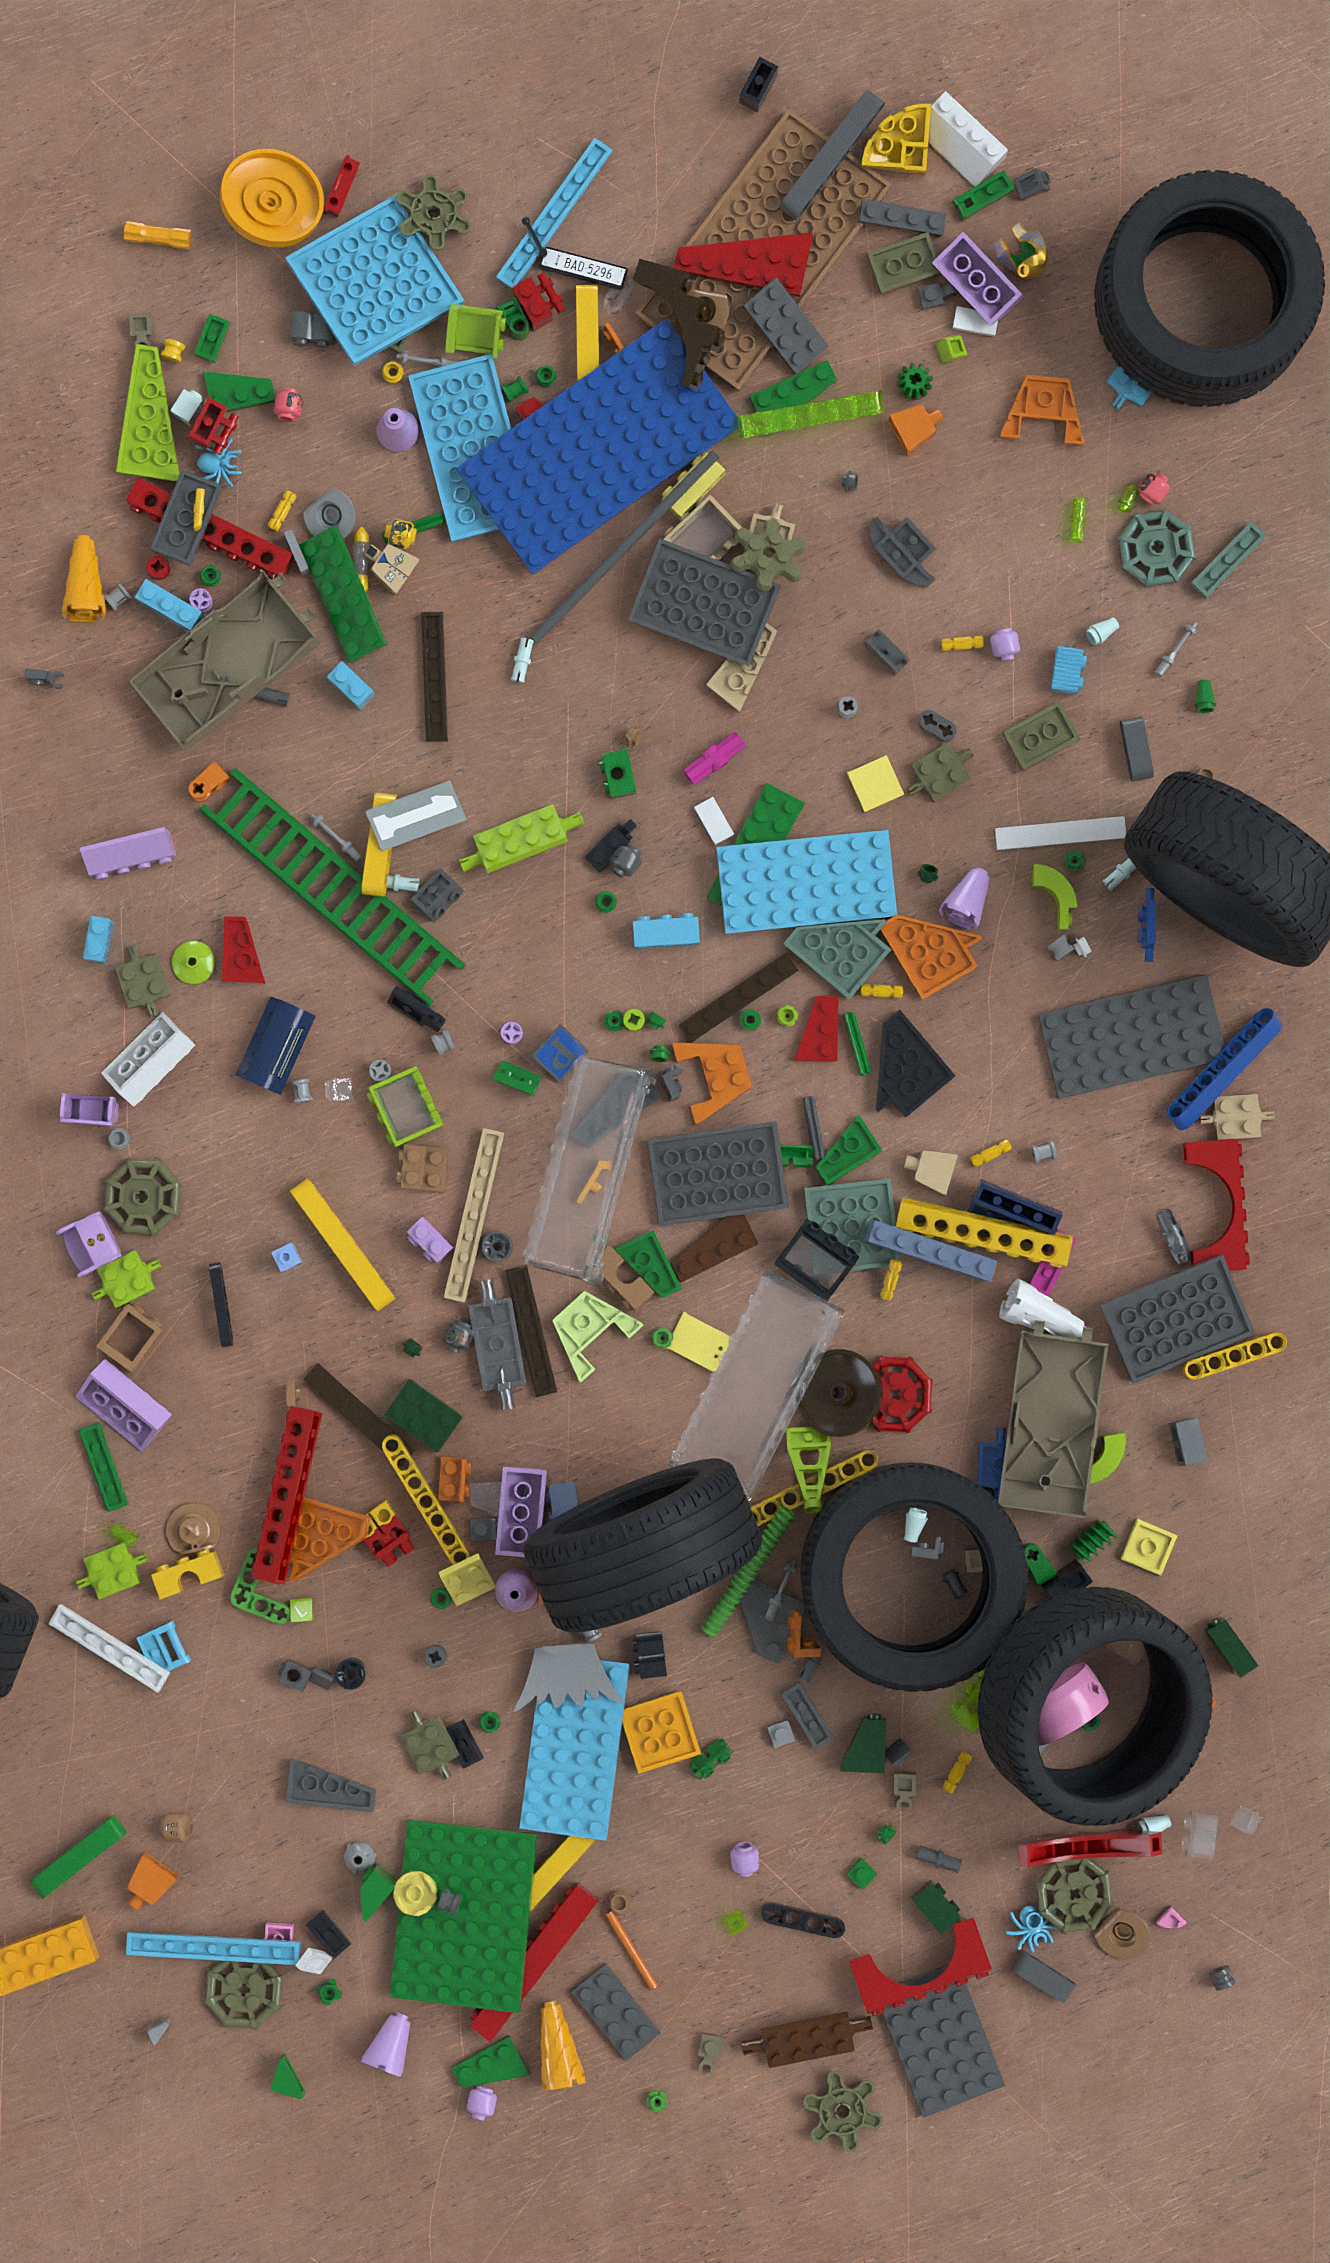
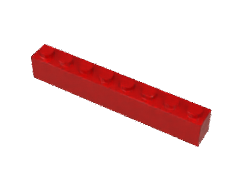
M579 1882L575 1886L571 1884L563 1894L566 1897L563 1902L555 1904L550 1911L552 1914L548 1921L544 1919L537 1928L539 1932L534 1939L530 1937L527 1941L522 2001L598 1903V1897ZM476 2008L469 2017L471 2019L470 2027L491 2042L513 2012Z

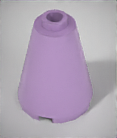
M391 408L380 417L377 423V437L379 442L392 452L409 450L416 444L419 437L418 421L413 414L406 410Z
M979 867L971 869L940 905L939 913L942 916L945 913L949 916L947 921L958 927L970 930L971 926H974V930H976L980 924L990 877L988 872Z
M510 1569L498 1578L495 1585V1596L498 1603L504 1609L511 1612H522L529 1609L535 1603L538 1596L535 1579L527 1570ZM517 1591L519 1593V1596L515 1597L511 1594V1592Z
M398 2012L395 2013V2016L390 2015L362 2056L361 2062L401 2077L404 2070L411 2022L407 2021L408 2016Z

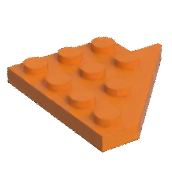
M895 915L888 919L880 929L921 1000L926 999L978 968L968 948L983 940L980 935L901 915Z
M304 1496L290 1562L294 1564L289 1581H298L366 1539L372 1517Z

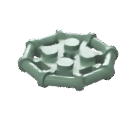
M1166 508L1161 511L1141 514L1137 512L1121 536L1117 538L1123 564L1121 568L1144 583L1145 587L1149 588L1152 585L1180 582L1184 572L1193 560L1197 558L1191 532L1193 528L1174 516ZM1161 519L1160 525L1148 526L1146 521ZM1166 522L1171 523L1179 531L1177 533L1170 531L1165 526ZM1140 526L1143 530L1137 539L1132 538L1131 535ZM1182 536L1184 537L1185 550H1180L1178 538ZM1154 542H1158V545L1163 546L1160 553L1152 550L1151 547L1154 546ZM1128 545L1135 546V558L1130 559ZM1177 556L1184 558L1175 570L1172 563ZM1140 562L1143 567L1149 569L1148 574L1146 575L1134 565ZM1167 569L1169 573L1167 575L1154 576L1155 570Z

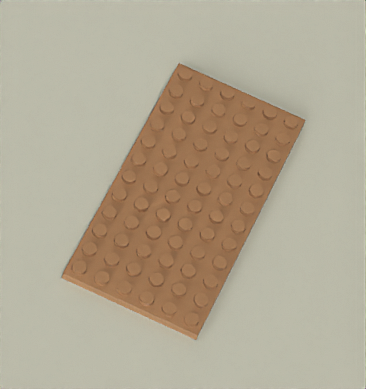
M788 109L685 247L813 232L800 297L791 296L801 309L865 224L858 222L861 200L867 199L881 202L891 189L892 184L869 167L862 166V162L849 153L801 217L796 221L779 208L782 200L829 138ZM675 261L671 264L670 267L674 268ZM691 275L693 277L691 289L727 295L729 316L722 328L725 331V341L723 346L719 348L718 353L710 351V360L705 367L739 392L772 348L771 343L742 307L744 303L761 289ZM652 290L635 312V316L651 328L667 318L685 343L682 327L671 305L660 294Z

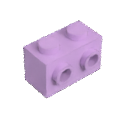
M421 1217L407 1231L410 1235L407 1239L415 1247L420 1245L425 1250L423 1255L431 1263L434 1260L439 1263L454 1249L424 1217Z

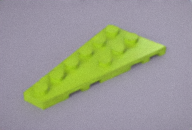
M136 344L116 472L118 474L177 483L180 473L158 347Z

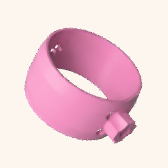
M1079 1663L1064 1670L1050 1689L1040 1716L1038 1728L1039 1746L1051 1743L1073 1732L1093 1719L1109 1704L1104 1688L1086 1663Z

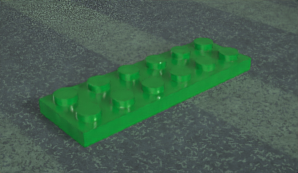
M332 526L299 544L348 662L354 663L388 645L338 526Z
M767 783L734 845L786 840L805 802ZM718 874L706 898L722 906Z

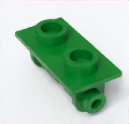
M780 1144L783 1166L788 1167L789 1160H793V1167L808 1168V1166H812L813 1146Z
M723 1738L717 1739L706 1749L711 1755L707 1758L702 1752L691 1761L692 1764L689 1768L700 1780L711 1776L714 1773V1768L719 1764L726 1763L731 1758V1754L734 1751L727 1746L728 1744Z

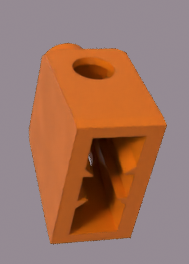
M918 405L891 414L888 421L908 456L936 435L937 431L934 425L942 421L943 416L938 408L927 413L923 405Z
M145 1852L127 1887L134 1893L128 1904L137 1910L140 1909L145 1901L153 1905L176 1882L179 1875Z

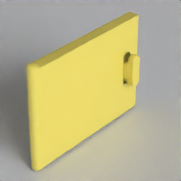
M683 1312L672 1333L673 1341H671V1345L666 1349H671L716 1373L733 1338Z

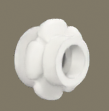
M1084 937L1076 938L1077 943L1073 944L1079 956L1083 954L1084 957H1087L1086 955L1092 951Z

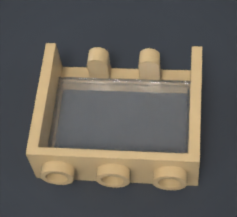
M709 495L707 498L702 497L695 504L696 508L691 513L687 511L679 519L681 523L675 528L673 526L664 533V540L720 561L738 544L735 540V533L742 527Z

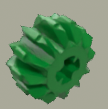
M913 362L910 363V369L903 366V373H898L897 378L900 380L896 385L897 387H903L900 390L901 395L908 392L907 399H910L913 394L915 399L919 400L920 394L926 397L928 394L927 390L932 389V384L929 382L933 381V376L928 375L929 368L921 370L922 363H919L918 368H915ZM914 378L918 379L916 385L911 384Z

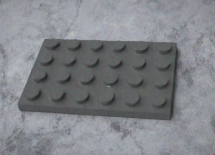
M659 538L628 620L750 667L781 585L772 582L770 590L761 591L756 586L757 575L746 571L736 572L731 568V565Z
M777 1121L648 1140L660 1226L789 1208Z
M1222 1253L1100 1304L1133 1384L1255 1334Z
M949 1964L902 1981L900 1984L916 1986L929 1983L938 1978L947 1969ZM955 1984L947 1986L948 1990L939 1994H935L934 1991L927 1993V1998L914 2002V1999L905 2001L906 2005L894 2009L893 2006L884 2008L885 2012L883 2014L923 2118L1005 2086L966 1984L956 1987Z

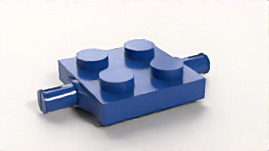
M1145 888L1146 901L1138 909V921H1141V930H1138L1137 942L1141 943V948L1145 949L1144 962H1154L1153 950L1155 949L1154 945H1156L1155 888Z
M997 1428V1441L990 1443L979 1442L977 1485L995 1489L994 1498L997 1502L1006 1447V1428H1002V1434L1001 1428Z

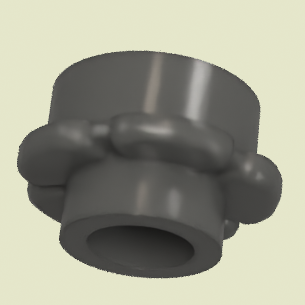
M848 471V475H843L842 487L845 488L846 492L850 490L856 491L858 474Z

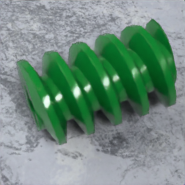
M1096 1519L1097 1527L1089 1525L1090 1534L1082 1531L1084 1539L1076 1536L1077 1545L1072 1542L1068 1543L1070 1549L1083 1564V1559L1092 1561L1090 1553L1098 1555L1097 1547L1102 1550L1105 1549L1103 1542L1111 1544L1110 1536L1118 1538L1117 1534L1104 1520L1102 1522Z

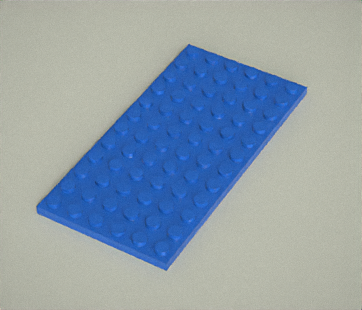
M667 318L456 468L532 576L742 426L737 415L705 371H703V381L698 387L697 392L688 390L682 385L686 368V345Z

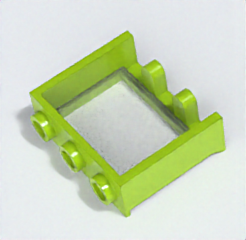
M417 1066L368 1087L370 1093L367 1094L372 1106L377 1105L379 1112L376 1115L380 1124H385L388 1129L385 1135L390 1145L394 1144L395 1147H399L444 1126Z

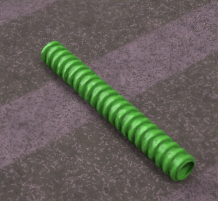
M779 1506V1512H776L775 1518L772 1517L771 1519L772 1523H768V1529L763 1531V1541L758 1553L751 1561L738 1569V1574L734 1575L735 1579H731V1585H727V1591L724 1590L723 1596H720V1602H716V1607H713L712 1613L708 1614L709 1618H706L705 1624L701 1625L702 1631L711 1637L718 1636L717 1632H721V1626H725V1620H729V1615L733 1613L732 1610L736 1609V1604H739L740 1598L744 1597L743 1593L748 1591L747 1587H750L751 1581L755 1580L754 1576H758V1570H761L763 1568L762 1564L765 1565L766 1563L765 1559H769V1553H773V1547H777V1542L781 1541L780 1537L785 1535L784 1531H787L788 1525L792 1524L791 1520L796 1518L790 1509Z

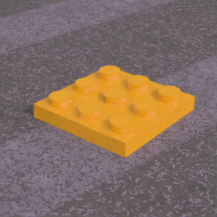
M682 1690L624 1708L622 1723L638 1774L701 1754Z

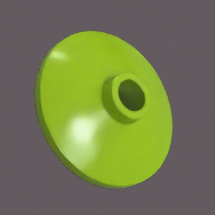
M185 942L175 950L172 957V969L175 975L181 981L188 984H199L206 981L212 975L215 968L214 954L202 942ZM195 958L196 964L190 966L189 959Z

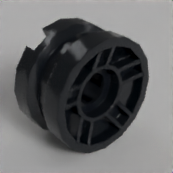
M352 1657L340 1662L335 1672L337 1683L348 1690L360 1687L367 1676L365 1664L358 1658ZM348 1670H354L355 1676L353 1678L347 1675Z

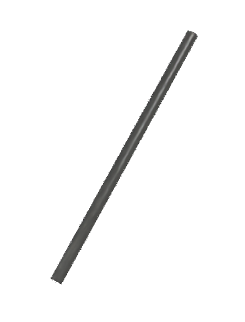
M712 450L530 635L537 644L720 458L718 454Z

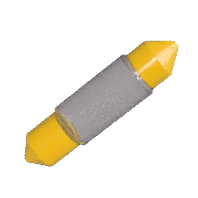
M360 527L354 534L352 561L366 592L368 590L370 559L364 554L370 547L369 534L363 527Z

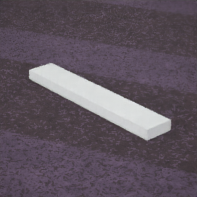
M1124 816L995 828L997 851L1125 839L1126 836Z
M62 1604L58 1605L48 1623L157 1693L161 1691L170 1675L169 1671Z

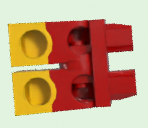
M387 1499L373 1508L370 1513L365 1514L373 1518L371 1519L367 1537L363 1541L377 1560L381 1559L386 1566L390 1567L398 1561L392 1552L393 1549L399 1546L404 1555H406L415 1548L410 1539L411 1534L398 1518Z

